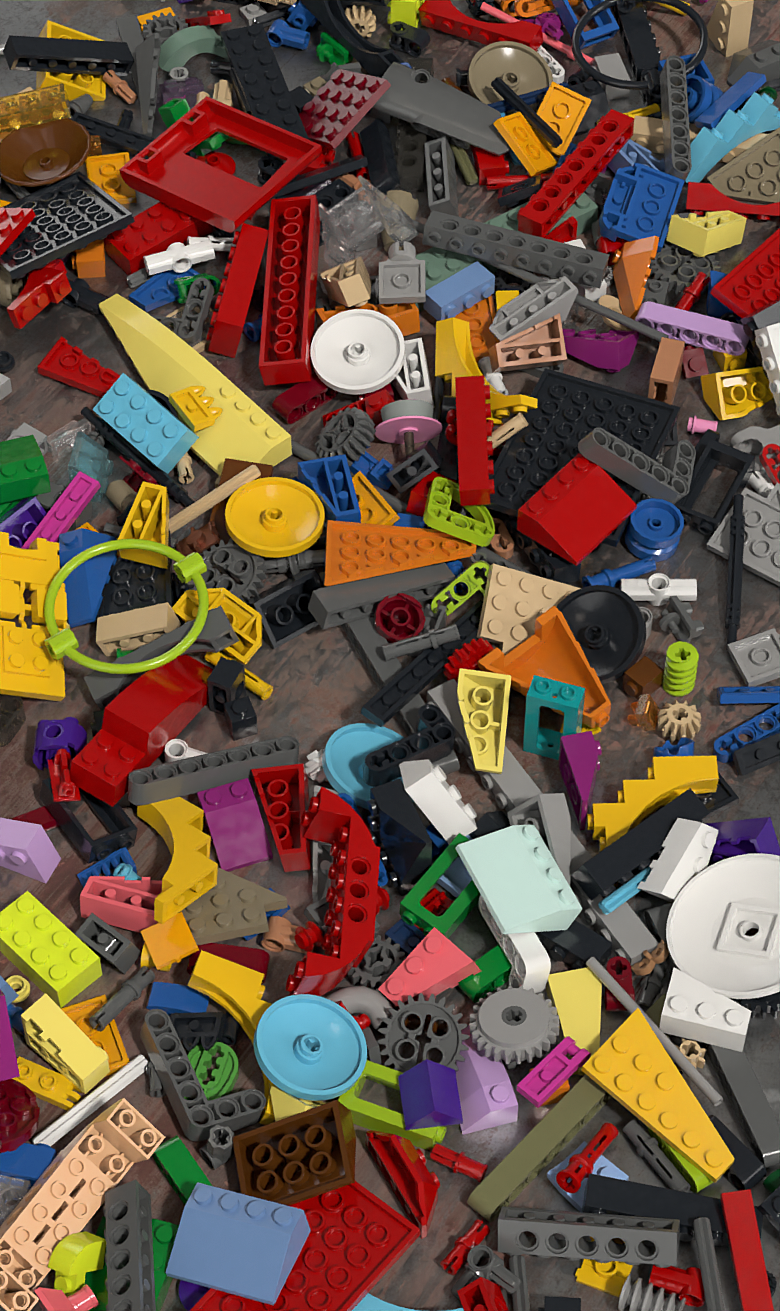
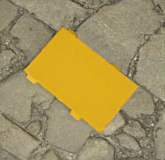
M620 1238L612 1239L617 1244L625 1243ZM584 1259L581 1268H577L575 1277H577L576 1282L619 1297L633 1265L619 1261L599 1263L594 1259Z

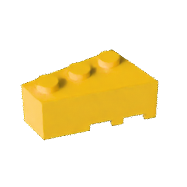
M143 481L118 540L143 539L168 546L169 499L167 488ZM142 549L119 550L121 558L168 569V557L162 554Z

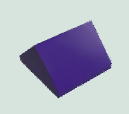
M426 1059L398 1076L406 1130L463 1124L454 1069Z

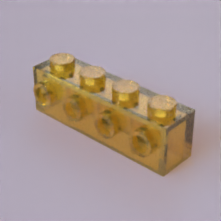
M63 83L0 97V133L71 117L69 98Z

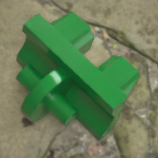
M326 32L321 33V42L316 48L317 58L321 62L328 61L331 65L335 62L337 66L352 62L353 56L349 54V51L334 37L332 38Z

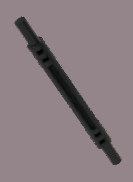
M84 407L81 410V414L95 426V430L129 460L135 461L142 468L141 470L150 474L160 486L166 487L167 493L175 501L183 503L186 507L195 502L188 496V492L152 463L104 419L99 418L88 407Z
M742 494L734 495L733 515L730 517L725 628L727 629L726 650H728V644L737 641V630L740 628L745 516H743L744 496Z

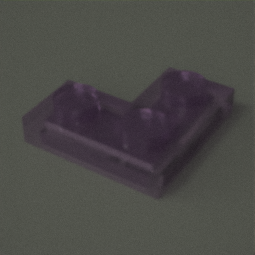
M189 77L182 82L166 80L164 84H159L163 103H166L173 98H185L184 95L204 92V85L202 79L198 80L197 77Z

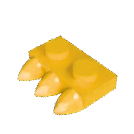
M190 386L169 394V402L193 432L214 425L215 420L223 411L219 407H210L214 401L213 397H200L205 391L204 386Z

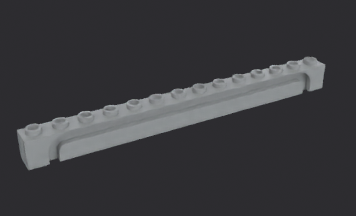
M453 678L427 691L426 704H433L440 708L456 730L454 747L458 753H463L470 769L475 772L457 698L458 684ZM506 746L504 747L501 774L476 771L481 777L483 786L487 790H491L495 795L498 806L501 809L504 808L507 812L536 795L543 794ZM571 831L570 888L582 907L587 923L593 925L599 935L612 942L614 957H624L633 966L635 963H639L646 958L643 955V951L647 950L651 954L659 943L627 902L606 915L602 913L598 906L599 902L603 900L601 895L592 901L572 877V874L592 857Z

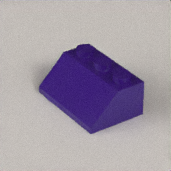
M36 497L23 499L0 517V532L9 533V545L21 548L47 513Z

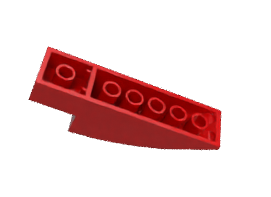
M183 654L163 666L147 671L105 707L102 729L71 761V782H74L79 788L113 807L128 791L129 774L132 771L150 767L165 750L167 742L175 739L209 702L207 679L213 669L189 655Z

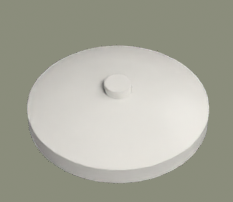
M368 309L347 310L329 318L316 331L311 343V361L315 373L328 387L346 394L371 393L389 384L400 372L405 360L404 338L395 322L382 313Z

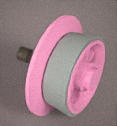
M415 399L399 400L385 405L381 409L383 422L375 428V435L378 439L388 443L405 444V456L415 450L414 443L433 439L442 432L441 423L433 419L432 404Z

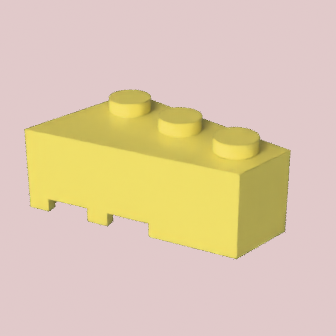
M729 210L706 212L704 217H696L697 214L690 213L688 218L671 215L666 241L691 251L697 257H705L708 254L717 253L720 250L741 244L747 218Z
M46 993L21 1014L26 1043L84 1094L89 1092L110 1072L108 1054L101 1047L96 1046Z

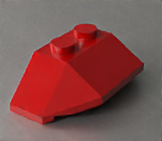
M374 1130L367 1131V1149L411 1223L420 1228V1238L427 1237L438 1202V1188H440L438 1177L433 1171H428L425 1166L426 1159L419 1148L415 1149L410 1140L395 1134Z

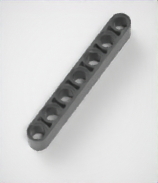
M672 55L667 58L660 73L665 173L686 180L692 167L686 68L682 58Z
M281 736L132 771L128 776V800L134 805H147L197 793L246 778L253 780L254 777L251 769L298 764L299 740L292 736Z

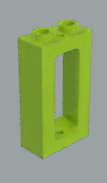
M366 1060L364 1070L355 1085L346 1093L340 1095L338 1099L340 1103L351 1111L353 1124L369 1130L398 1135L410 1140L414 1146L428 1151H432L436 1143L441 1144L446 1133L445 1126L406 1130L403 1114L358 1098L366 1079L400 1091L398 1076L403 1074L402 1072Z

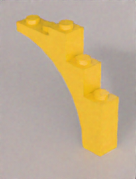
M452 317L436 321L435 376L445 379L447 383H452L451 396L456 397L455 377L482 376L483 374L473 354L469 322ZM484 377L485 385H490V399L486 400V404H491V418L487 419L494 421L493 427L501 425L502 418H508L512 413L518 414L520 412L521 414H526L527 410L537 408L536 398L522 394L505 395L497 391Z
M716 756L653 757L651 767H647V780H623L622 790H617V803H593L592 813L587 814V830H592L593 840H599V851L604 850L642 823L644 819L658 808L667 805L689 788L695 794L716 792L719 779Z
M201 950L187 986L209 996L224 1007L240 1023L254 1046L256 1027L264 1012L272 1005L261 1000L266 987L261 984L264 974ZM262 1071L266 1105L261 1115L260 1124L268 1125L275 1120L270 1090L272 1086H277Z

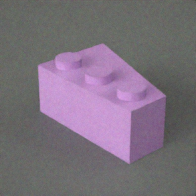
M0 818V866L47 883L59 864L61 857L42 825Z

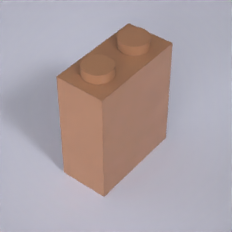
M661 338L650 376L648 398L673 405L682 371L685 341Z

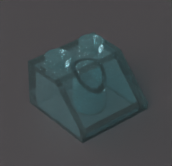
M77 432L68 465L70 483L79 471L99 481L101 487L93 496L91 502L101 503L103 493H106L109 485L108 475H112L113 461H110L109 451L85 433Z

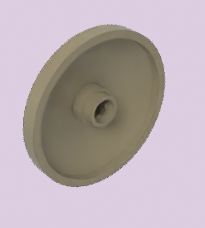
M512 41L495 42L483 47L472 59L467 74V84L472 97L486 105L504 100L491 86V82L496 77L501 78L518 96L550 87L553 81L550 67L538 52L524 44ZM537 103L528 105L531 109L537 112ZM514 109L504 113L505 116H508L516 113L517 111Z

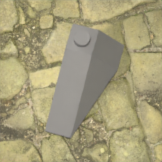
M564 793L538 794L507 812L510 826L534 824L570 886L571 818Z

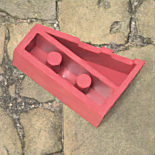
M90 876L80 894L81 917L87 919L93 913L108 925L141 933L140 931L158 923L154 920V901L162 893V881L151 880V877H142V880H125V876Z
M434 927L378 990L397 1009H400L398 1000L407 1005L409 1004L408 995H411L414 1001H418L419 994L423 993L425 1001H428L431 994L436 996L448 988L452 989L459 985L458 982L472 974L476 975L481 970L470 957Z

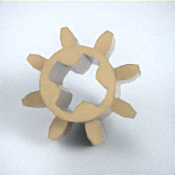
M683 1038L680 1047L675 1045L695 1068H704L706 1060L703 1057L705 1056L706 1049L700 1048L697 1041H686Z

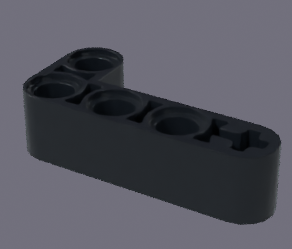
M444 396L442 404V432L439 436L437 451L444 460L434 472L455 480L458 484V446L450 443L445 436L448 426L446 416L449 410H456V397Z
M433 704L421 706L418 710L416 723L417 733L371 752L366 756L363 780L367 785L376 787L402 777L399 764L402 762L429 759L433 763L452 753L456 730L440 708Z

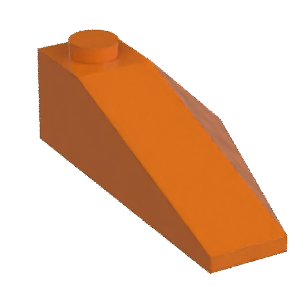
M657 236L626 242L621 250H616L612 258V263H614L613 277L622 314L633 320L641 307L646 290L644 286L651 273V269H649L651 259L654 260L659 242V237Z

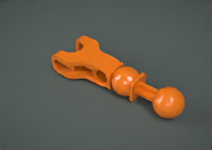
M502 0L500 5L501 11L512 17H531L556 9L551 0ZM568 0L571 7H576L583 0ZM514 1L515 11L510 12L508 4Z

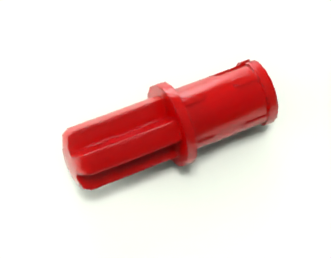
M436 1144L430 1153L431 1160L453 1169L455 1174L460 1172L478 1180L480 1183L488 1169V1165L465 1156V1152L458 1153L440 1144Z

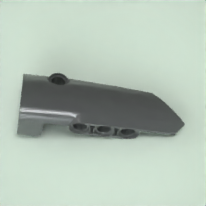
M393 62L382 78L387 79L391 86L370 109L371 118H378L387 124L391 123L393 116L410 122L411 126L419 132L437 139L446 137L449 144L463 149H469L470 145L498 156L512 150L493 124L497 119L502 118L498 110L432 77L424 69L415 70Z

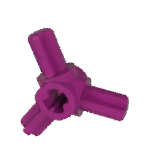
M545 12L537 15L536 19H518L542 26V32L555 40H560V36H563V31L560 28L564 24L559 14Z

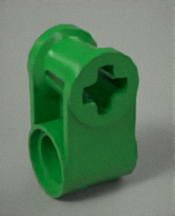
M206 273L175 279L174 284L177 285L179 293L178 303H186L190 287L198 278L210 279L214 288L213 296L216 295L221 286L219 279Z

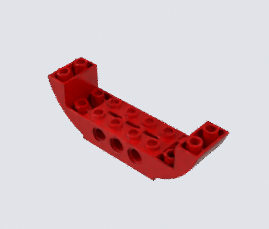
M321 787L316 797L312 796L308 811L304 810L302 814L301 826H304V838L331 844L330 856H333V863H331L328 871V879H331V886H329L326 894V902L329 903V909L326 911L324 926H327V933L324 935L322 949L325 950V955L307 951L302 961H297L293 975L289 974L286 982V991H289V996L299 994L322 996L331 991L345 978L352 967L357 968L374 942L380 847L375 846L369 829L357 812L342 798L324 787Z

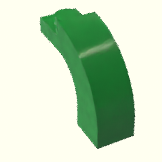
M173 98L158 108L167 128L191 110L186 98ZM215 132L190 151L195 152L196 155L205 156L212 150L220 148L222 146L221 143L228 139V137L224 133Z

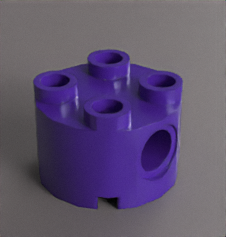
M66 717L63 720H40L35 731L33 763L42 771H44V767L49 769L47 761L54 759L59 749H66L70 753L71 759H74L87 745L88 737L86 730L79 725V721L74 717Z

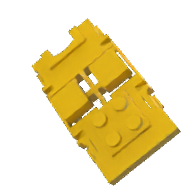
M0 532V618L14 619L19 615L18 622L21 624V627H16L15 622L0 620V694L62 701L65 698L64 659L62 657L59 660H54L45 646V640L51 637L44 617L45 598L53 578L60 570L59 555H57L59 543L50 542L44 538L37 537L30 544L29 549H22L9 545V533ZM62 583L55 600L54 613L59 631L67 628L65 583ZM25 589L34 591L27 599L28 602H31V605L25 604L23 598ZM24 616H32V622L38 623V625H31V629H28Z

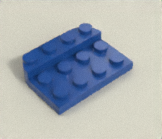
M634 163L633 166H627L622 169L619 168L612 181L599 218L601 236L614 242L617 237L627 241H634L657 236L659 237L657 252L660 253L669 229L671 215L674 214L685 180L639 163Z

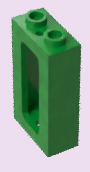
M461 833L455 837L400 902L399 914L402 920L410 926L415 924L419 928H423L422 932L425 936L435 927L449 939L479 902L481 894L474 881L471 880L442 916H435L420 904L421 900L458 857L460 858L455 849L457 845L470 841Z

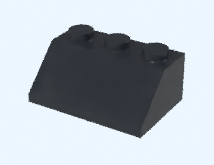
M595 79L565 87L592 100L574 137L589 133L592 128L594 129L597 126V120H600L602 116H605L610 111L606 93ZM546 93L537 95V111Z
M303 570L245 602L262 615V638L272 649L319 625L308 609L312 592L319 588H324L316 570Z

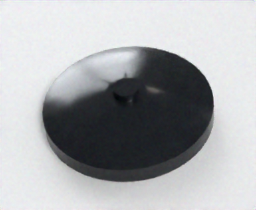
M606 585L587 586L572 592L557 605L576 641L579 642L590 667L595 669L601 684L620 678L624 675V672L637 662L646 641V623L638 605L625 592Z

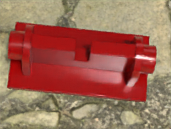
M59 749L54 759L47 761L54 802L81 800L79 787L70 780V768L73 759H71L70 753L66 749Z

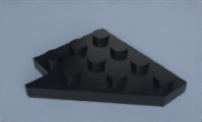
M169 530V535H168V546H169V547H171V535H170V530ZM119 557L109 571L110 580L108 584L104 585L101 594L103 599L98 615L103 617L167 602L172 608L174 606L172 559L168 558V569Z

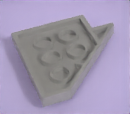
M776 483L767 498L745 488L741 493L744 496L743 516H745L743 568L780 586V484ZM733 506L706 544L708 550L726 559L729 556L730 517L733 515Z

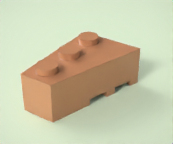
M560 313L492 346L489 349L492 373L560 365L566 361L567 355Z

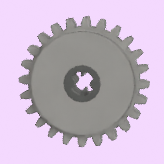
M508 986V989L504 990L497 988L496 993H487L486 1000L480 998L479 1006H473V1014H470L469 1023L472 1042L477 1043L478 1051L485 1049V1057L494 1056L496 1062L501 1059L506 1064L510 1062L521 1064V1061L525 1060L530 1063L535 1056L541 1058L543 1050L549 1052L550 1044H556V1036L559 1035L557 1008L552 1007L550 999L544 1000L543 993L535 994L533 988L530 990L523 989V986L519 988Z

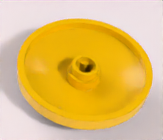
M266 477L253 480L239 487L226 504L225 525L230 537L241 548L259 556L278 558L301 553L319 539L324 528L325 512L320 498L309 487L292 479Z

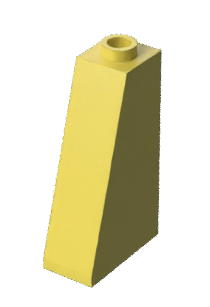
M589 967L549 974L546 992L548 999L551 1000L552 1007L557 1008L560 1041L570 1036L576 1041V1046L580 1049L585 1048L591 1053L592 1057L600 1048L602 982ZM569 1054L565 1055L569 1060L573 1058ZM579 1067L572 1075L579 1074L584 1076L585 1073L582 1071V1067Z

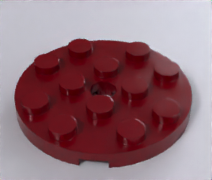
M14 1079L0 1081V1153L14 1151L34 1135L39 1125L40 1107H38L35 1094L27 1086Z

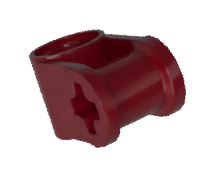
M621 956L609 959L606 966L607 972L635 1001L630 962ZM605 986L606 1012L628 1011Z

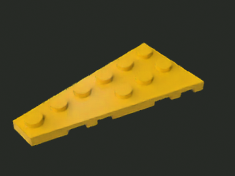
M637 1008L582 1066V1071L705 1176L716 1183L734 1163L735 1158L640 1009Z

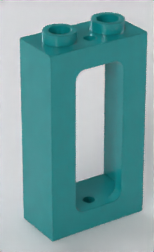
M534 675L526 697L523 751L559 760L561 737L581 733L585 688ZM540 706L557 709L564 713L563 733L539 727Z

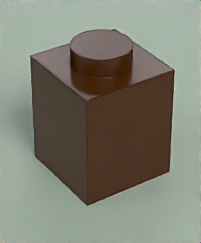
M644 656L624 672L623 689L629 696L635 697L642 703L662 686L664 670L647 656Z

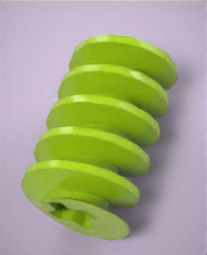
M679 641L671 644L667 649L662 687L669 695L675 697L688 695L695 686L699 654L692 644Z

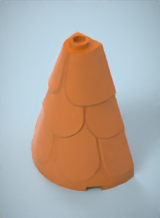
M555 606L535 619L534 635L504 656V653L497 647L478 661L481 671L511 675L510 688L522 693L525 697H527L534 675L585 688L582 724L591 728L603 727L610 719L611 702L594 668L590 667L579 642L576 641L562 612ZM551 708L552 711L564 716L562 711Z

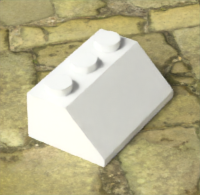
M429 759L407 761L399 764L406 792L448 844L459 833L467 836L477 829L474 819L477 815L469 803L465 805L461 801L462 796L455 785L449 786L445 781L447 777L440 766L434 767Z

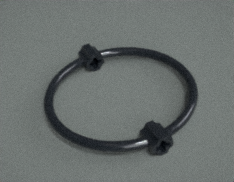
M605 0L588 10L574 28L571 48L580 68L590 77L605 85L628 90L648 89L650 96H654L655 99L661 98V72L657 69L649 70L648 74L644 75V81L616 79L594 69L581 53L580 37L584 27L597 14L615 5L618 10L627 13L635 7V1H651L670 5L687 14L699 30L700 45L696 55L685 66L686 76L700 64L706 54L709 42L706 24L692 7L681 0Z

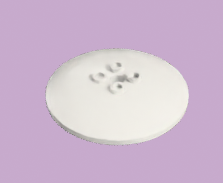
M757 853L730 857L707 867L684 886L673 902L666 926L668 949L678 970L712 988L713 992L727 998L751 999L780 992V856ZM751 928L759 930L754 936L745 935L746 931Z

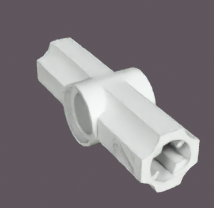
M211 240L187 246L176 242L168 246L166 251L144 256L143 259L148 275L172 269L175 272L183 273L188 271L192 264L215 259V253Z
M656 573L651 575L649 579H620V590L629 595L634 601H648L653 606H662L669 601L670 596L676 595L680 601H696L697 580L669 579L665 574Z

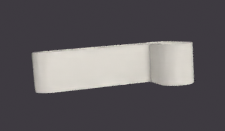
M480 896V912L512 965L509 986H512V988L523 986L525 990L533 988L534 993L543 992L551 970V962L536 933L502 934L485 901Z

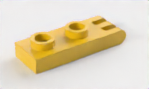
M19 1056L17 1058L20 1076L12 1079L27 1086L37 1098L67 1111L75 1106L71 1101L77 1103L80 1100L81 1096L77 1092H83L64 1075Z

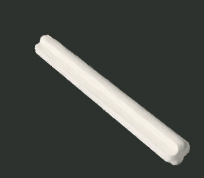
M142 1055L135 1057L32 1139L33 1145L42 1143L52 1146L144 1073L146 1065L149 1063L147 1059Z

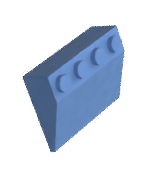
M197 1182L184 1207L165 1273L172 1278L274 1306L311 1231L305 1212L302 1209Z

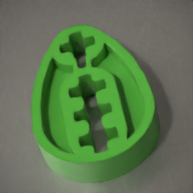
M216 1042L208 1051L203 1048L202 1044L197 1045L187 1056L207 1100L210 1101L229 1095L239 1076V1063L236 1053L228 1045L221 1042ZM217 1052L221 1053V1057H218L216 1060L217 1069H213L211 1073L212 1081H209L207 1085L203 1084V1080H206L208 1077L207 1068L212 1066V1056H215ZM183 1097L186 1100H192L189 1097Z

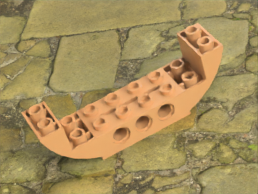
M125 1098L120 1099L102 1112L60 1151L0 1226V1306L6 1311H31L39 1300L33 1292L51 1270V1268H48V1263L58 1243L68 1235L81 1232L105 1201V1192L114 1189L134 1163L148 1160L164 1140L165 1136Z

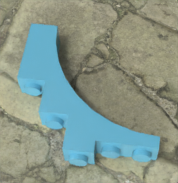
M754 92L741 111L738 110L736 113L729 109L716 128L713 127L710 130L703 127L690 144L692 167L685 182L700 183L716 163L736 146L759 133L778 129L780 127V111L772 104L775 100L766 93L760 95Z

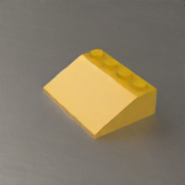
M47 20L38 36L104 41ZM36 72V92L45 99L61 98L63 102H68L84 94H89L93 101H104L106 98V82L103 81V75Z

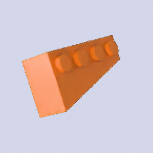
M367 302L363 306L345 309V305L335 306V310L324 311V308L316 309L317 329L325 321L338 313L353 309H368L389 317L399 327L403 337L420 332L419 309L415 303L373 305Z

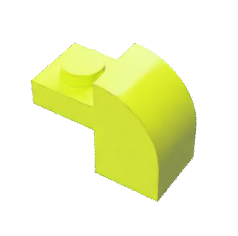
M87 1231L74 1233L62 1239L52 1252L48 1263V1268L56 1271L53 1289L62 1290L66 1297L71 1296L84 1286L86 1272L103 1269L106 1240Z

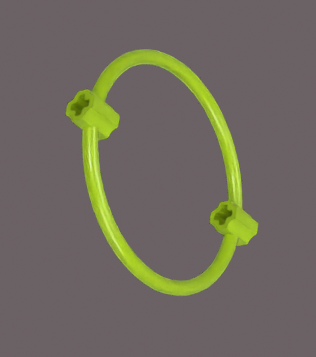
M143 539L112 540L92 546L77 554L58 571L46 594L44 617L51 637L45 640V646L54 660H59L66 655L84 667L110 674L140 673L171 662L183 654L195 642L206 622L209 596L205 581L201 575L207 571L203 558L198 552H193L185 557L169 546ZM120 549H142L162 554L176 562L173 564L174 571L182 583H188L193 580L198 593L199 606L192 628L175 647L158 657L142 662L113 664L83 655L76 650L79 648V643L74 633L69 628L59 631L55 620V600L62 583L74 569L94 556Z

